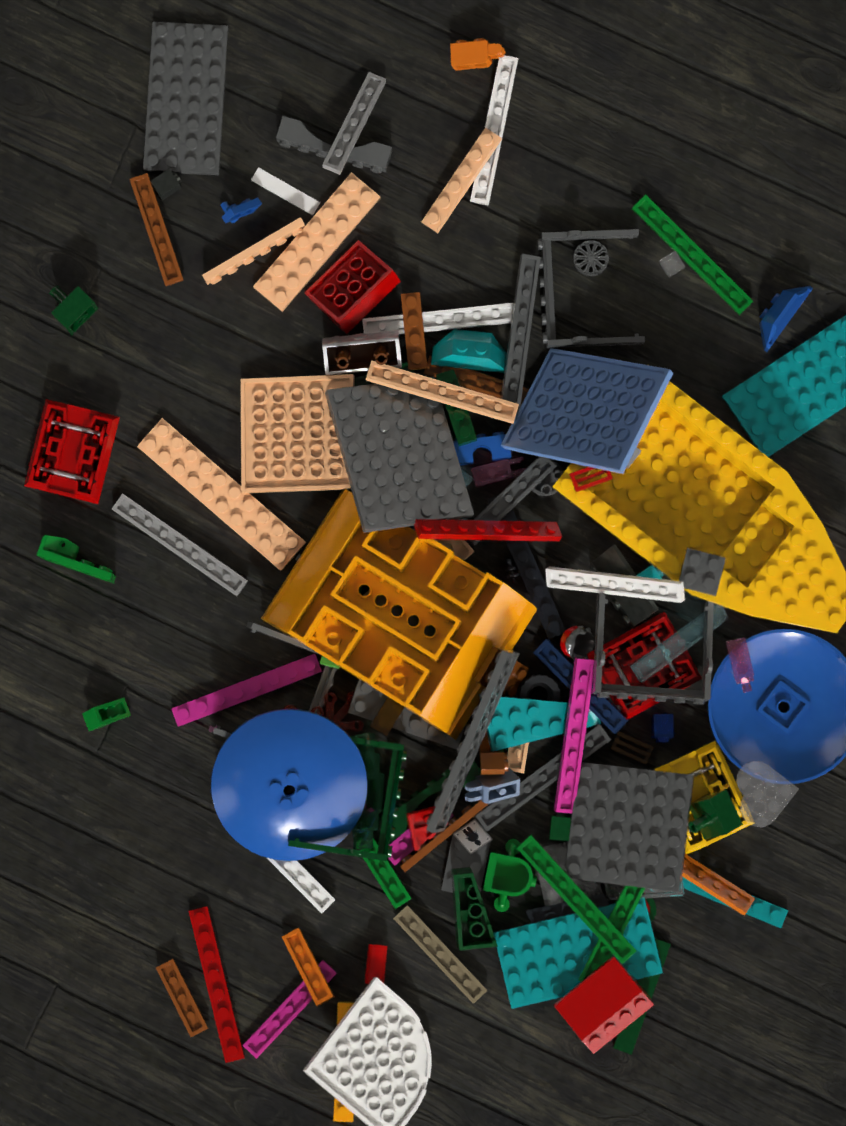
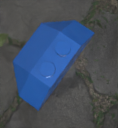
M811 286L783 290L781 294L776 293L771 300V303H773L770 309L766 308L760 316L762 320L759 325L764 351L768 352L812 291L813 288Z

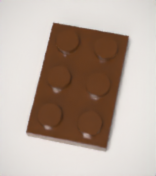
M494 646L474 678L476 682L484 687H487L489 683L487 681L489 673L495 669L497 664L495 659L498 653L502 652ZM516 661L503 691V697L513 698L529 668Z

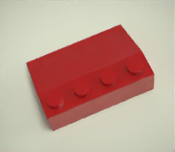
M358 240L304 293L341 330L348 334L401 281L392 268Z
M612 956L558 1000L554 1007L594 1054L654 1004L647 992L616 957Z

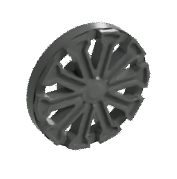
M589 240L581 243L575 249L573 262L581 274L596 276L606 269L609 262V254L606 247L600 242ZM589 244L594 245L592 251L590 249ZM583 246H586L587 252L582 249ZM597 246H599L601 249L595 252ZM577 252L582 253L584 256L577 255ZM603 252L605 253V256H598ZM598 260H604L605 264H602ZM586 264L585 270H582L581 267ZM596 265L601 268L599 271L596 269ZM590 267H592L593 272L589 273Z

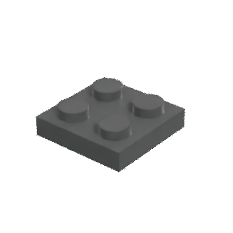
M687 548L679 581L684 582L685 589L716 596L726 558Z

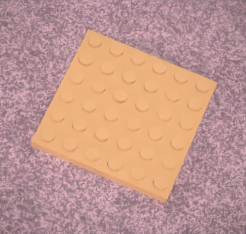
M354 374L241 379L242 493L351 489L325 392L329 389L355 386Z

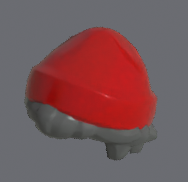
M584 626L568 628L560 639L562 652L573 660L575 658L586 659V654L591 652L595 645L591 629L584 628Z

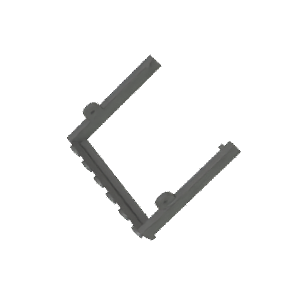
M639 229L542 233L540 238L537 239L538 250H541L539 269H542V276H539L540 287H543L540 303L541 306H544L541 322L542 325H545V332H542L543 344H546V349L644 344L645 336H639V334H634L635 337L587 338L586 336L573 337V339L556 340L551 241L633 239L638 237Z
M605 593L597 595L592 694H597L599 698H609V695H616L617 699H628V696L636 697L635 700L642 701L647 700V698H655L657 702H666V699H674V703H685V700L693 701V704H704V702L710 700L711 672L713 669L714 603L707 601L704 607L702 691L601 684L602 666L605 663V651H603L604 612L608 599H605Z
M253 622L247 623L246 627L250 628L252 633L258 631L320 655L292 637ZM324 667L309 708L310 712L320 715L322 707L327 702V693L333 686V677L335 671L338 670L337 668ZM221 726L209 727L208 731L225 738L231 735V733L221 730Z

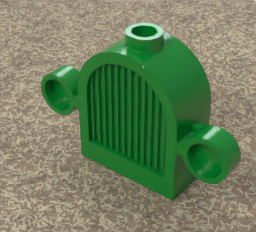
M511 839L506 843L505 848L508 856L490 852L483 891L500 894L494 901V907L499 912H504L509 908L510 904L507 896L522 895L530 886L535 887L537 876L533 875L529 864L515 857L520 852L517 848L521 845L516 839Z

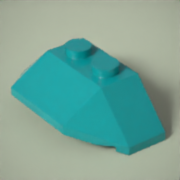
M453 329L433 346L431 365L504 373L507 353L492 333Z

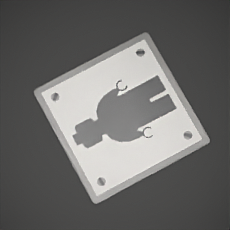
M476 819L453 833L470 855L493 840Z

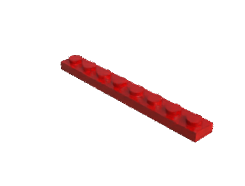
M416 519L414 524L418 539L560 541L562 538L557 522Z
M208 906L189 911V916L225 1063L244 1059L245 1056Z

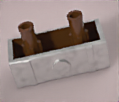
M399 331L359 333L322 339L326 375L368 371L371 360L379 365L385 364L402 368Z

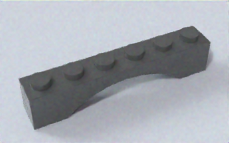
M282 116L276 136L277 142H280L279 145L287 148L294 146L301 152L308 153L311 151L315 152L319 157L326 158L332 145L313 136L301 121ZM377 142L354 147L347 162L352 163L357 168H363L364 166L371 168L370 170L375 173H386L392 154V147Z

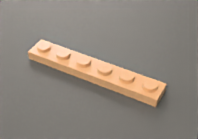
M487 128L483 130L421 221L424 225L439 233L501 142V137Z
M301 217L206 272L202 275L207 285L210 283L212 285L216 284L225 274L231 275L238 270L237 267L242 264H250L255 260L254 257L259 254L263 256L271 251V247L284 244L287 238L292 235L294 237L303 232L305 227Z

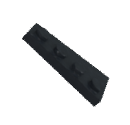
M604 893L588 896L597 907L609 905ZM566 902L526 910L531 923L575 913Z

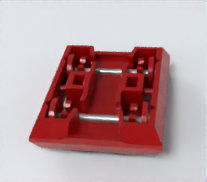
M46 399L24 486L99 504L120 417ZM54 428L53 436H49L48 443H45L47 433L51 434ZM100 446H103V447H102V451H101V455L99 456V455H98L99 447H100ZM44 447H46L45 454L48 455L46 463L45 458L42 457ZM96 460H99L97 470H94Z
M665 611L603 645L605 659L608 657L609 659L605 660L604 666H602V684L659 688L660 685L676 678L668 682L669 688L685 689L702 679ZM642 634V638L651 634V636L637 643L633 641V638ZM627 641L629 642V644L631 645L630 647L626 648L624 651L616 655H613L621 650L618 646L624 644ZM595 650L586 654L588 659L594 660ZM609 695L613 704L628 719L659 703L655 701V698H649L641 702L642 700H635L636 697L628 696V699H617L616 695Z

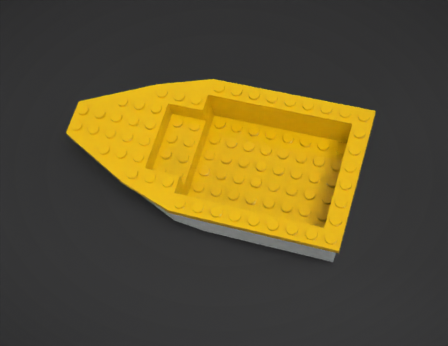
M670 381L637 445L641 453L629 468L626 467L623 474L611 472L612 480L575 492L569 474L588 466L571 463L553 485L556 491L671 580L679 581L687 548L726 558L716 596L684 588L692 596L749 616L837 633L846 622V571L822 522L789 473ZM596 468L594 470L585 472L583 474L575 476V479L577 480L582 477L591 475L593 473L602 471V469ZM603 474L578 483V487L608 476Z

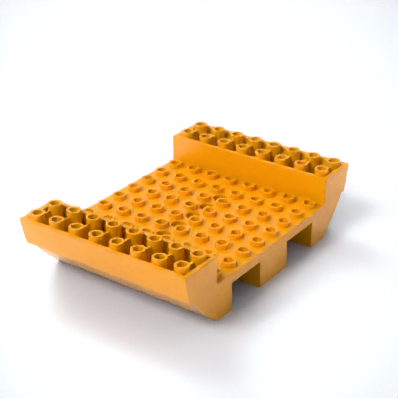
M344 489L339 494L261 619L286 635L295 638L456 740L471 717L475 707L479 704V694L486 688L476 682L474 678L492 647L494 646L501 651L512 650L536 613L537 608L504 582L489 573L481 572L455 556L453 551L434 539H418L416 531L410 527L363 533L353 493ZM363 585L370 588V592L366 596H362L359 593V589ZM382 595L386 598V603L383 606H378L375 600L378 596ZM394 606L402 607L403 612L400 616L392 614ZM411 616H417L419 623L416 626H410L408 619ZM433 626L436 629L435 634L430 637L426 636V627Z

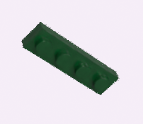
M454 369L436 374L437 380L459 386ZM445 404L458 446L476 442L477 437L468 410Z

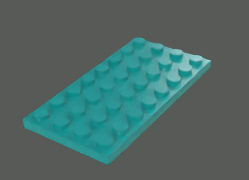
M846 315L722 396L755 447L767 457L773 455L846 407Z
M641 897L623 933V936L637 950L636 953L622 964L635 980L663 973L645 897ZM615 904L598 908L609 918ZM576 913L493 932L498 945L497 951L511 1009L563 997L581 982L578 979L598 937Z

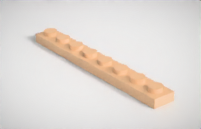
M372 360L366 377V381L512 424L514 423L519 404L396 367L385 364L379 365Z

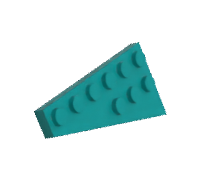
M501 696L487 729L490 750L494 752L564 734L569 703ZM589 709L587 727L601 724L600 719Z

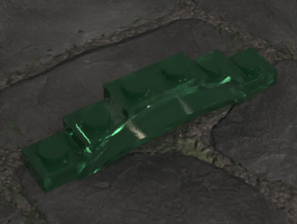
M369 732L355 735L357 738L375 740L374 733ZM356 744L366 769L367 795L362 814L352 830L353 850L373 849V831L378 830L379 813L384 811L385 774L379 773L380 754L374 753V747Z

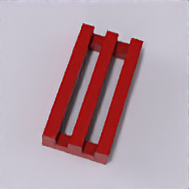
M586 467L570 473L569 476L575 492H579L612 480L611 472L602 470L576 480L575 476L596 469ZM603 474L608 476L578 487V483Z

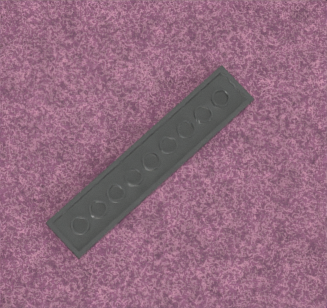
M502 650V652L498 653L495 659V663H497L495 669L491 670L487 678L489 683L480 694L481 702L479 706L475 707L472 713V717H474L472 723L465 730L464 734L466 737L464 742L459 744L457 749L458 756L450 765V775L442 784V794L435 800L434 806L436 808L427 819V831L437 833L445 830L520 653L514 650Z

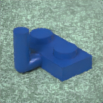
M248 198L241 202L240 205L232 204L231 206L225 201L220 205L225 212L222 219L225 223H235L239 218L254 213L262 203L259 198L253 200Z

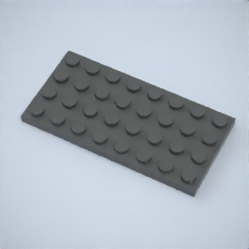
M153 22L143 171L165 172L170 169L172 173L219 175L228 26Z

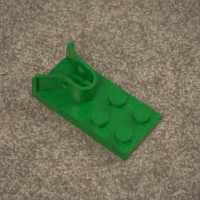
M43 536L37 552L38 557L114 584L116 576L110 568L101 565L99 568L94 567L95 564H92L90 561L81 559V562L75 560L80 548L66 538Z

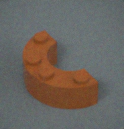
M486 731L480 745L481 775L504 774L505 771H508L507 753H504L503 749L494 752L490 750Z

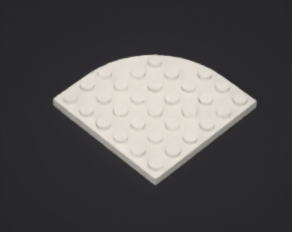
M374 977L303 1071L367 1126H405L418 1109L426 1093L425 1089L428 1078L431 1075L432 1065L430 1043L427 1033L424 1031L420 1019L413 1009L382 981Z

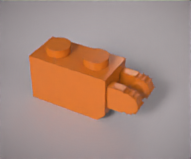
M477 38L472 42L458 40L456 43L450 44L451 66L455 71L489 67L492 64V59L501 58L506 53L502 45L498 43L490 44L484 38Z

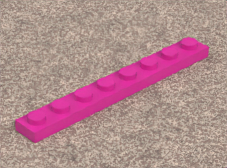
M316 654L174 707L172 712L178 727L321 673L322 670Z
M575 658L554 805L555 812L572 814L573 804L577 796L594 674V660Z

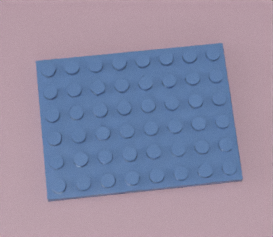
M550 348L501 446L507 450L623 474L673 372L666 368Z

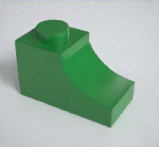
M125 698L93 707L82 713L89 731L131 716Z

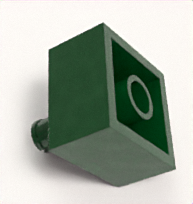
M58 285L49 292L59 303L51 314L71 335L99 309L95 302L79 286L69 295L62 291Z
M726 789L704 795L691 803L690 810L695 820L689 822L688 827L692 833H697L700 830L704 840L726 835L743 825Z

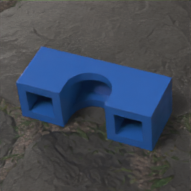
M495 432L493 436L485 437V434L476 435V442L458 446L455 438L453 443L460 466L473 464V453L478 448L488 449L491 453L492 461L511 459V450L504 449L501 446L506 434L504 432Z

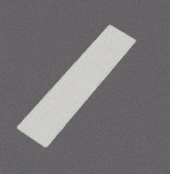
M260 168L257 169L251 181L311 215L315 213L320 204L319 201Z

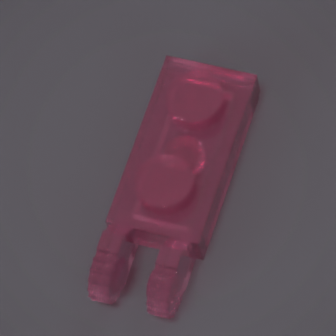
M523 457L510 460L505 459L471 468L475 486L480 487L520 475L526 468L511 471L510 465L522 463L524 461Z

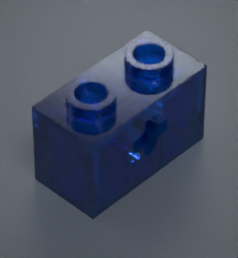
M673 714L651 715V739H656L657 743L669 742V739L674 737Z

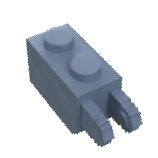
M510 768L501 775L475 776L474 781L465 784L466 790L469 791L465 794V800L468 802L481 800L483 803L490 804L519 796L520 778Z

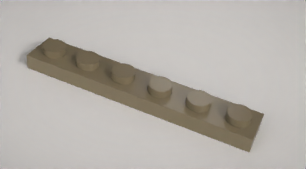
M408 905L393 918L473 1004L488 991Z

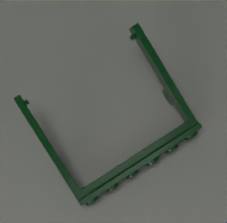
M351 737L355 744L393 750L377 853L299 842V838H295V841L288 840V846L387 861V857L391 858L392 846H389L390 838H394L395 827L392 826L393 819H397L398 807H395L396 799L399 800L401 795V788H398L399 780H403L404 769H401L402 761L406 760L407 750L404 749L402 744Z

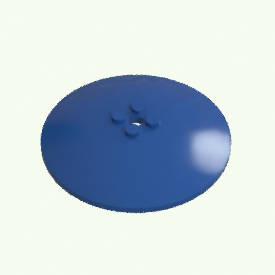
M777 629L756 634L730 651L717 668L711 683L710 700H708L710 727L717 744L727 758L748 775L775 784L807 782L835 768L846 757V658L826 640L814 634L793 629ZM780 702H786L789 705V710L786 713L779 711L778 705Z
M279 709L265 712L249 719L227 738L213 766L211 792L218 818L227 832L239 844L251 852L266 858L296 861L312 858L325 852L288 846V840L295 841V838H299V842L335 847L352 831L365 805L367 775L364 761L356 744L336 723L324 716L306 710ZM292 785L295 791L292 794H286L284 787Z

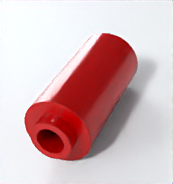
M368 944L365 983L369 984L374 977H377L384 983L387 945Z

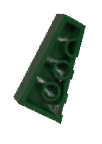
M471 868L451 869L456 944L458 949L469 950L498 947Z

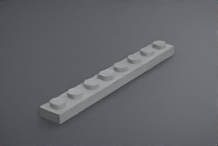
M124 494L120 496L113 506L112 510L235 596H238L247 584L248 580Z

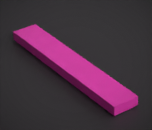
M324 960L320 962L319 967L328 983L337 973ZM304 981L242 1045L256 1059L313 999Z

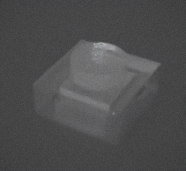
M676 251L659 260L668 278L685 268Z

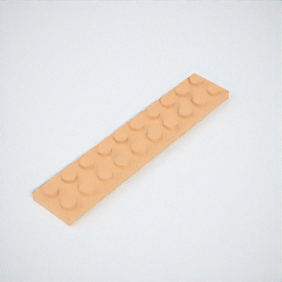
M163 418L137 446L280 571L285 568L305 545L306 542L250 493H242L241 485Z

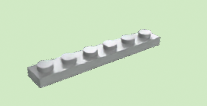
M368 72L323 162L324 169L339 175L341 174L386 83L385 78Z

